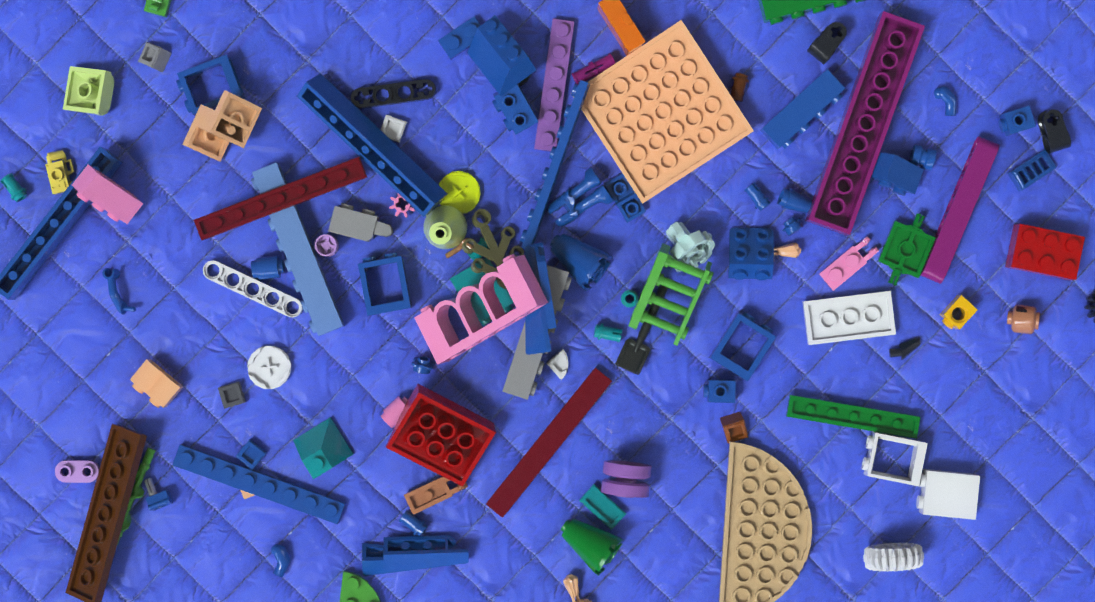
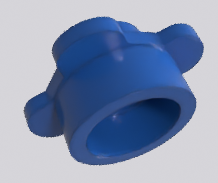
M425 356L415 357L412 361L413 370L420 374H429L435 364L430 358Z

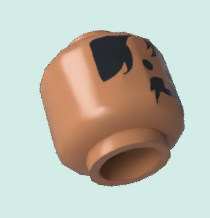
M1017 304L1014 306L1013 311H1008L1007 324L1011 325L1014 333L1032 334L1035 329L1038 330L1040 312H1037L1036 307Z

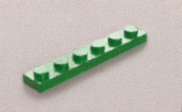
M789 395L786 417L916 439L920 423L919 416Z

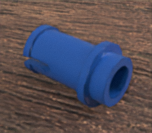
M756 182L744 190L756 205L755 209L758 208L761 211L771 204L770 198H766Z
M408 510L399 519V522H402L411 529L414 535L421 536L428 527L425 521H420Z

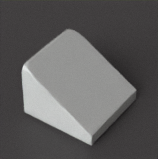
M146 42L138 62L163 72L171 52Z

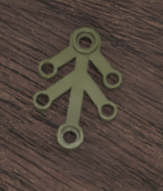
M478 209L472 216V223L480 229L488 248L477 244L475 240L469 238L463 243L462 249L468 254L477 253L495 262L496 267L503 264L502 260L510 241L515 236V230L510 226L505 227L501 231V241L499 246H497L488 226L491 221L490 213L485 209ZM477 218H481L483 223L479 222ZM505 231H508L511 236H507ZM466 244H471L473 248H468ZM514 246L509 252V255L514 254V251H518L520 256L524 255V250L520 246ZM476 258L471 264V269L475 273L484 272L487 274L498 271L497 268L485 264V261L481 258ZM475 263H479L481 268H477ZM497 277L498 285L507 289L503 281Z

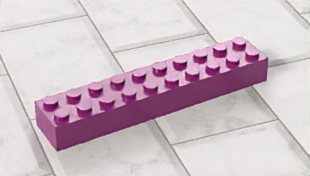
M885 11L879 14L805 221L846 236L851 234L923 34L924 25Z

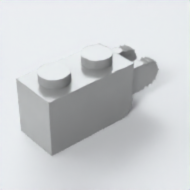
M341 203L340 207H334L328 230L331 233L367 242L373 240L375 235L391 237L392 233H394L391 225L378 222L379 217L374 216V211L362 209V212L353 211L354 206Z

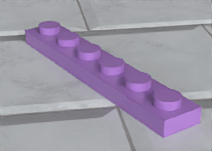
M552 20L535 150L551 152L553 146L557 147L558 138L556 136L560 127L574 21Z

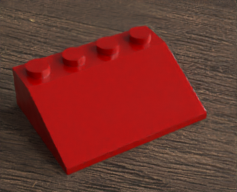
M417 384L406 402L386 444V448L463 487L496 434L494 423Z

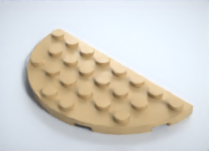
M729 441L719 602H775L797 580L808 558L812 539L811 512L800 484L780 461L754 446Z

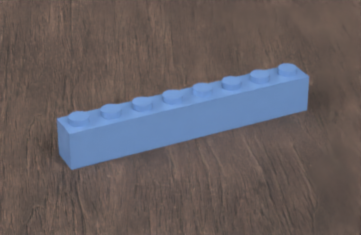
M277 162L252 172L254 178L251 179L254 189L256 191L259 190L260 194L287 184L280 164ZM295 205L269 215L268 224L272 232L276 231L279 238L276 240L280 252L284 251L287 258L284 260L288 272L292 271L295 280H292L297 293L301 292L303 297L301 301L302 308L305 313L309 312L312 319L309 321L312 332H317L318 336L345 326L297 206Z

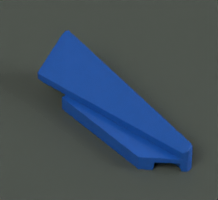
M543 243L526 245L525 257L548 301L546 305L525 316L526 354L531 355L552 352L548 329L557 328Z
M450 535L384 537L383 545L362 543V570L364 576L466 564L469 562L468 549H463L457 545L455 539Z

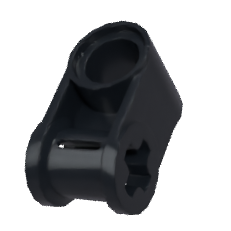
M840 22L831 23L807 49V52L824 65L845 38L846 27ZM835 28H838L839 36L833 38L831 36L833 33L831 29L834 30Z
M1058 110L1040 113L1037 123L1047 153L1050 154L1071 147V139L1062 114ZM1050 117H1052V118H1053V121H1051L1050 123H1048V122H1047V119H1049Z

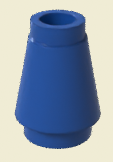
M783 188L778 197L777 204L781 205L783 209L808 213L812 201L791 188Z

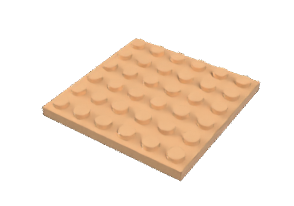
M682 20L588 81L590 86L581 109L642 204L754 131Z

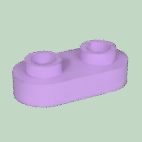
M64 460L57 464L55 476L59 481L65 483H90L97 479L100 466L93 460ZM63 468H67L69 470V474L67 476L63 474ZM85 468H89L91 470V474L89 476H87L84 473Z

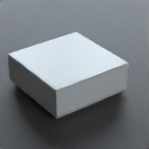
M386 115L381 131L391 140L400 143L407 122Z

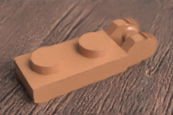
M442 476L404 494V497L414 515L467 488V483L465 482L463 487L457 485L450 489L447 483L450 480Z

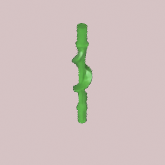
M147 448L144 458L139 465L119 540L123 536V532L130 527L131 516L129 512L134 500L143 497L145 493L141 483L146 471L151 467L150 464L156 452L152 448Z

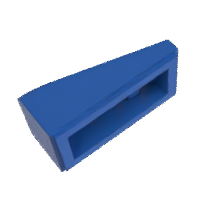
M1044 149L1007 174L1017 190L1022 191L1057 167ZM1043 157L1048 165L1047 169L1044 168L1039 158ZM1033 162H1036L1037 166L1041 170L1039 174L1033 166ZM1027 166L1030 168V170H1031V172L1033 173L1034 177L1031 178V176H1030L1029 173L1027 172V170H1026V167H1027ZM1022 171L1027 179L1026 182L1023 181L1018 172Z

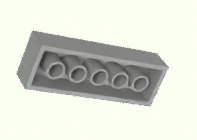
M547 265L554 314L556 315V311L561 312L565 299L561 298L563 290L568 291L572 278L568 277L569 272ZM525 323L502 392L528 400L529 395L534 396L538 384L534 382L536 374L541 375L544 362L541 361L543 353L526 354ZM556 328L548 329V333H554Z

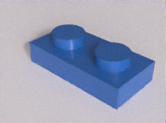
M475 16L438 40L450 60L470 47L477 28L481 26Z

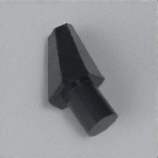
M920 337L899 344V348L889 349L890 358L899 356L901 360L906 358L920 346Z

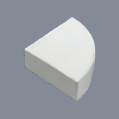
M564 349L547 363L561 380L568 370V357Z

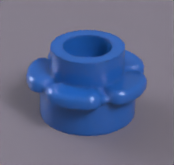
M795 217L787 220L783 223L785 228L782 231H785L788 236L792 235L803 227L800 222L801 219L796 220Z

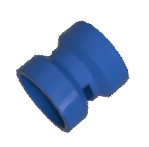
M914 144L909 162L916 166H921L922 164L923 169L931 171L936 159L937 150L929 148L925 151L921 145Z

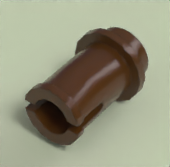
M736 73L735 77H732L734 82L730 95L733 100L743 102L746 84L749 83L748 75Z

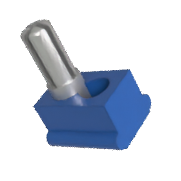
M152 478L144 481L149 493V497L145 499L150 511L173 504L169 491L165 490L157 493Z

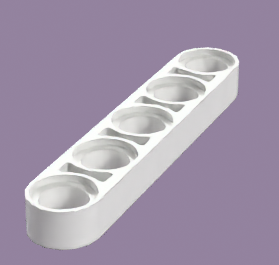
M208 261L203 267V274L207 279L288 317H297L303 311L299 299L221 262ZM211 264H216L220 270L219 274L215 277L208 274V267ZM232 273L237 274L239 277V283L236 286L229 285L227 281L228 276ZM250 283H256L259 286V292L256 295L248 293L247 287ZM271 292H276L279 296V301L275 305L267 301V296ZM291 301H295L299 305V310L295 314H290L287 310V305Z

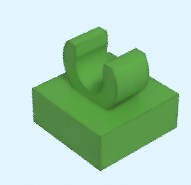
M146 0L144 11L167 18L171 0Z

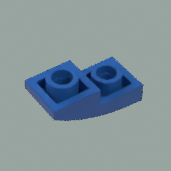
M622 172L604 182L606 189L627 223L646 212Z

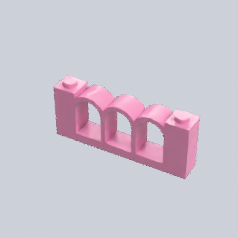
M512 254L502 260L503 264L496 267L498 271L485 274L479 284L462 288L456 298L441 301L435 307L431 304L420 310L421 314L414 317L437 365L451 361L548 303L525 255L515 257ZM497 277L505 284L516 306L515 309L507 314L494 290V282ZM473 292L480 296L493 321L485 327H482L472 307L471 296ZM450 306L457 310L469 334L468 337L461 341L448 317Z

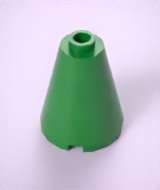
M575 518L571 521L567 520L561 528L564 540L597 576L601 575L605 570L604 564L607 565L613 560L622 545L621 542H623L622 538Z

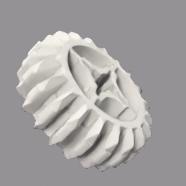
M908 542L884 543L866 547L863 559L865 567L869 570L895 572L920 568L923 565L924 552L919 544Z

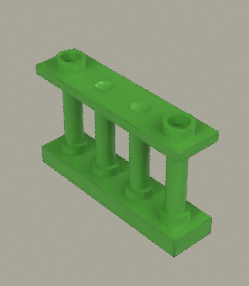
M662 243L628 326L637 329L639 322H647L676 334L673 344L677 346L680 339H685L689 327H686L704 284L710 283L714 272L710 271L712 263L709 261L705 269L701 270L671 258L672 255L669 254L671 246ZM663 266L666 268L670 266L700 278L696 289L664 277V274L661 273ZM655 285H662L692 297L688 308L657 296L653 292ZM653 303L683 315L680 326L648 314V311L645 310L647 304L651 305Z

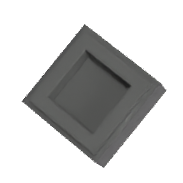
M240 381L218 388L224 409L246 402Z

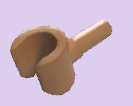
M464 239L456 248L447 252L445 254L446 257L450 258L451 256L461 251L462 245L466 239ZM466 244L468 248H473L471 244Z

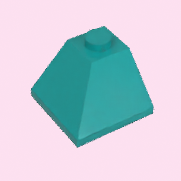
M331 417L293 440L302 462L313 479L353 455V452Z

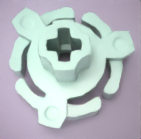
M675 222L666 230V235L674 244V247L670 250L671 258L698 268V262L703 264L712 255L715 243L712 235L707 233V231L701 233L698 230L690 233L682 222Z

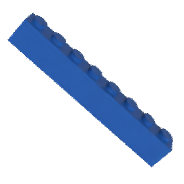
M320 73L305 83L296 97L416 211L425 217L438 207L448 193Z
M98 148L0 273L1 295L8 300H16L92 203L90 200L87 203L81 200L76 195L78 191L72 186L85 167L89 164L108 178H111L123 161L106 148Z

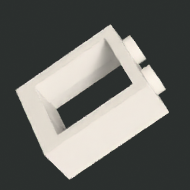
M872 431L871 436L868 435L866 448L868 449L867 457L863 458L861 469L864 470V475L919 486L928 443ZM878 439L914 446L908 477L872 470Z

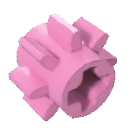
M399 193L397 198L390 197L394 201V205L390 206L389 209L397 210L395 216L398 217L400 213H404V216L408 218V211H416L409 203L405 206V210L397 207V204H400V199L406 201Z

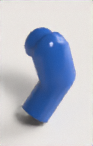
M946 86L937 87L934 90V96L936 99H942L945 102V116H956V96Z
M275 544L271 548V553L275 556L278 563L273 574L283 577L291 557L286 547Z

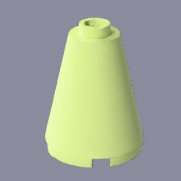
M442 205L436 207L426 216L424 221V234L427 240L433 246L440 249H451L458 246L467 234L465 216L452 206Z

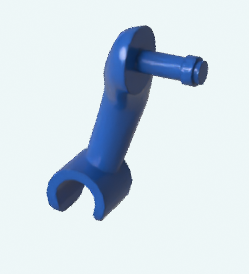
M105 268L102 274L108 280L109 295L118 312L122 315L126 311L135 312L136 307H127L126 302L121 299L118 293L116 280L120 276V271L113 269L110 276L111 269Z

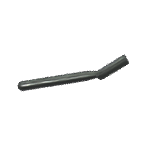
M660 285L656 295L664 298L668 288ZM652 303L648 314L656 317L660 306ZM643 323L637 341L633 339L625 341L615 363L618 367L637 375L640 374L650 352V348L644 345L643 342L652 324Z

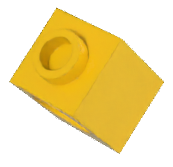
M956 295L939 315L944 318L942 322L949 329H961L975 314L977 309L962 295ZM955 308H959L962 313L958 320H955L952 316Z

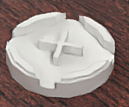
M276 346L258 348L251 354L247 365L250 379L255 385L263 389H274L282 386L288 380L292 366L286 352Z

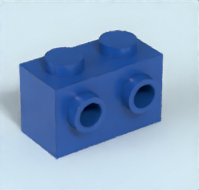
M519 84L502 96L498 92L494 93L495 100L492 103L497 112L502 111L506 117L503 122L509 132L513 130L516 135L539 122Z
M880 152L871 177L879 181L878 185L889 189L893 188V193L905 196L906 193H916L924 169L895 154Z

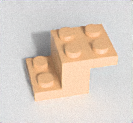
M224 90L215 110L202 104L200 105L182 145L221 162L229 142L242 148L245 147L262 108Z

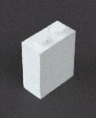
M923 469L919 484L921 496L918 495L916 501L919 513L976 520L980 476L971 473Z

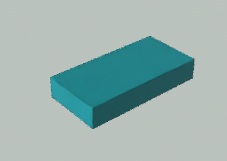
M595 484L579 499L611 530L626 515Z

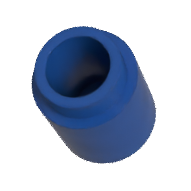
M278 256L256 258L255 261H251L252 276L259 280L280 278L281 273H284V262L279 260Z

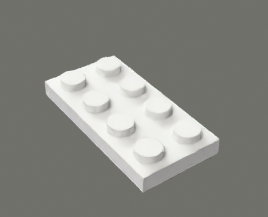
M891 291L802 301L808 345L896 335Z

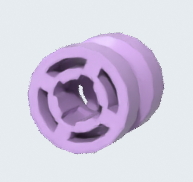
M324 234L316 239L315 249L320 255L331 257L338 252L339 243L334 236Z

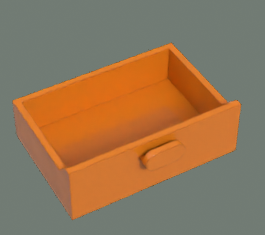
M602 0L598 3L597 9L626 56L646 42L620 0Z

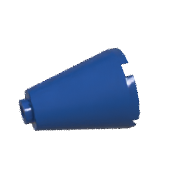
M566 234L556 235L550 243L552 246L551 252L585 291L592 288L589 285L593 281L597 283L611 264L607 260L613 258L609 253Z

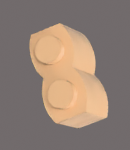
M146 359L130 379L134 383L132 387L141 394L145 392L150 397L149 401L157 408L160 406L163 408L167 407L183 388L177 380L151 359Z

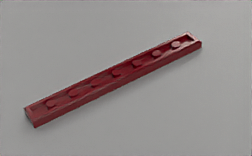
M356 157L194 220L201 241H204L368 177L360 157Z
M597 368L592 370L486 502L489 508L502 518L611 384L612 380Z

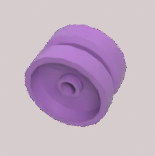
M605 460L603 473L616 478L603 479L601 492L626 498L649 497L650 486L646 482L637 481V479L650 478L652 466L636 462Z

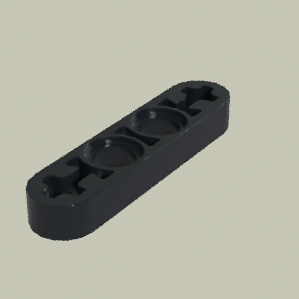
M428 79L363 87L352 92L351 101L357 108L361 109L424 101L435 96L436 87ZM423 84L432 87L429 95L426 96L424 92H417L418 97L414 98L412 85H416V89H422L424 87ZM403 86L408 87L411 91L410 96L406 99H402L398 95L399 89ZM381 89H385L389 93L388 99L384 102L379 101L376 97L377 92ZM373 90L372 96L375 103H371V99L363 100V104L355 101V97H358L360 92L364 96H370L369 91Z

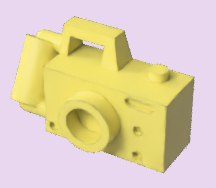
M63 150L49 152L46 156L48 164H45L52 194L57 195L64 193L72 183L69 176L75 170L72 159L67 160ZM68 162L71 168L70 171H68L66 163Z

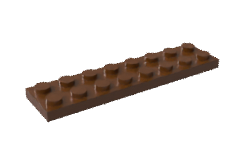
M119 424L111 425L65 592L84 602H102L147 435Z

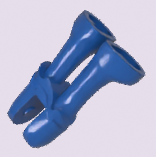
M592 167L585 171V178L572 190L569 188L566 192L564 191L547 208L549 214L558 211L563 206L568 211V213L563 214L555 221L558 227L575 221L580 214L597 203L608 205L614 202L605 186L602 185L576 204L578 197L602 183Z

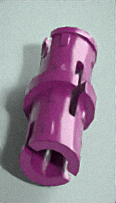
M609 53L595 62H589L588 66L575 73H571L575 83L579 84L580 80L587 81L596 77L614 65L615 61Z

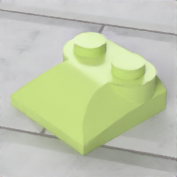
M70 66L63 110L99 116L107 114L111 107L115 83L111 72Z

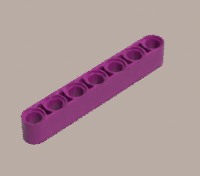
M980 136L976 138L935 234L936 239L920 276L939 284L943 282L997 155L999 144Z

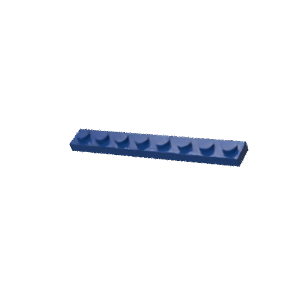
M580 80L579 84L575 83L571 93V96L574 97L572 105H567L564 117L567 118L564 126L560 125L556 138H559L557 147L553 146L550 152L549 159H552L549 168H545L542 175V180H545L542 189L538 188L534 200L538 202L535 209L531 208L527 219L530 222L528 230L524 229L520 238V242H523L522 248L524 249L526 245L535 243L590 86L588 82Z
M183 444L179 445L173 462V466L337 525L346 504Z

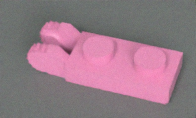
M868 236L855 246H851L819 273L832 291L879 252L877 247L870 249L863 257L858 252L859 249L866 246L871 240Z

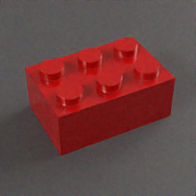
M1014 224L1005 267L1064 280H1076L1085 237L1025 224Z

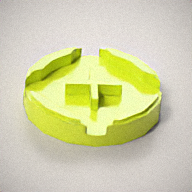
M463 171L451 172L439 182V186L448 193L440 203L441 206H452L462 214H466L472 211L479 203L481 196L480 186L469 173Z

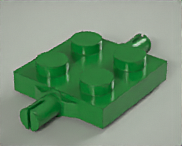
M916 213L912 225H904L897 221L893 222L877 262L893 270L888 283L897 286L901 274H908L915 278L920 277L936 239L920 229L925 216Z

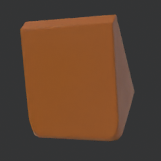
M741 412L720 418L728 444L729 441L735 442L748 438L745 421Z

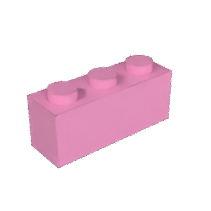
M89 164L72 184L78 191L76 195L86 203L89 200L92 201L91 205L100 212L106 210L108 212L107 215L116 222L121 220L128 224L143 205L134 194Z

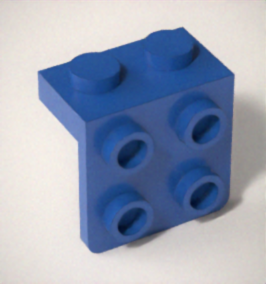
M731 228L729 231L728 278L737 280L772 279L774 268L773 230L770 228Z

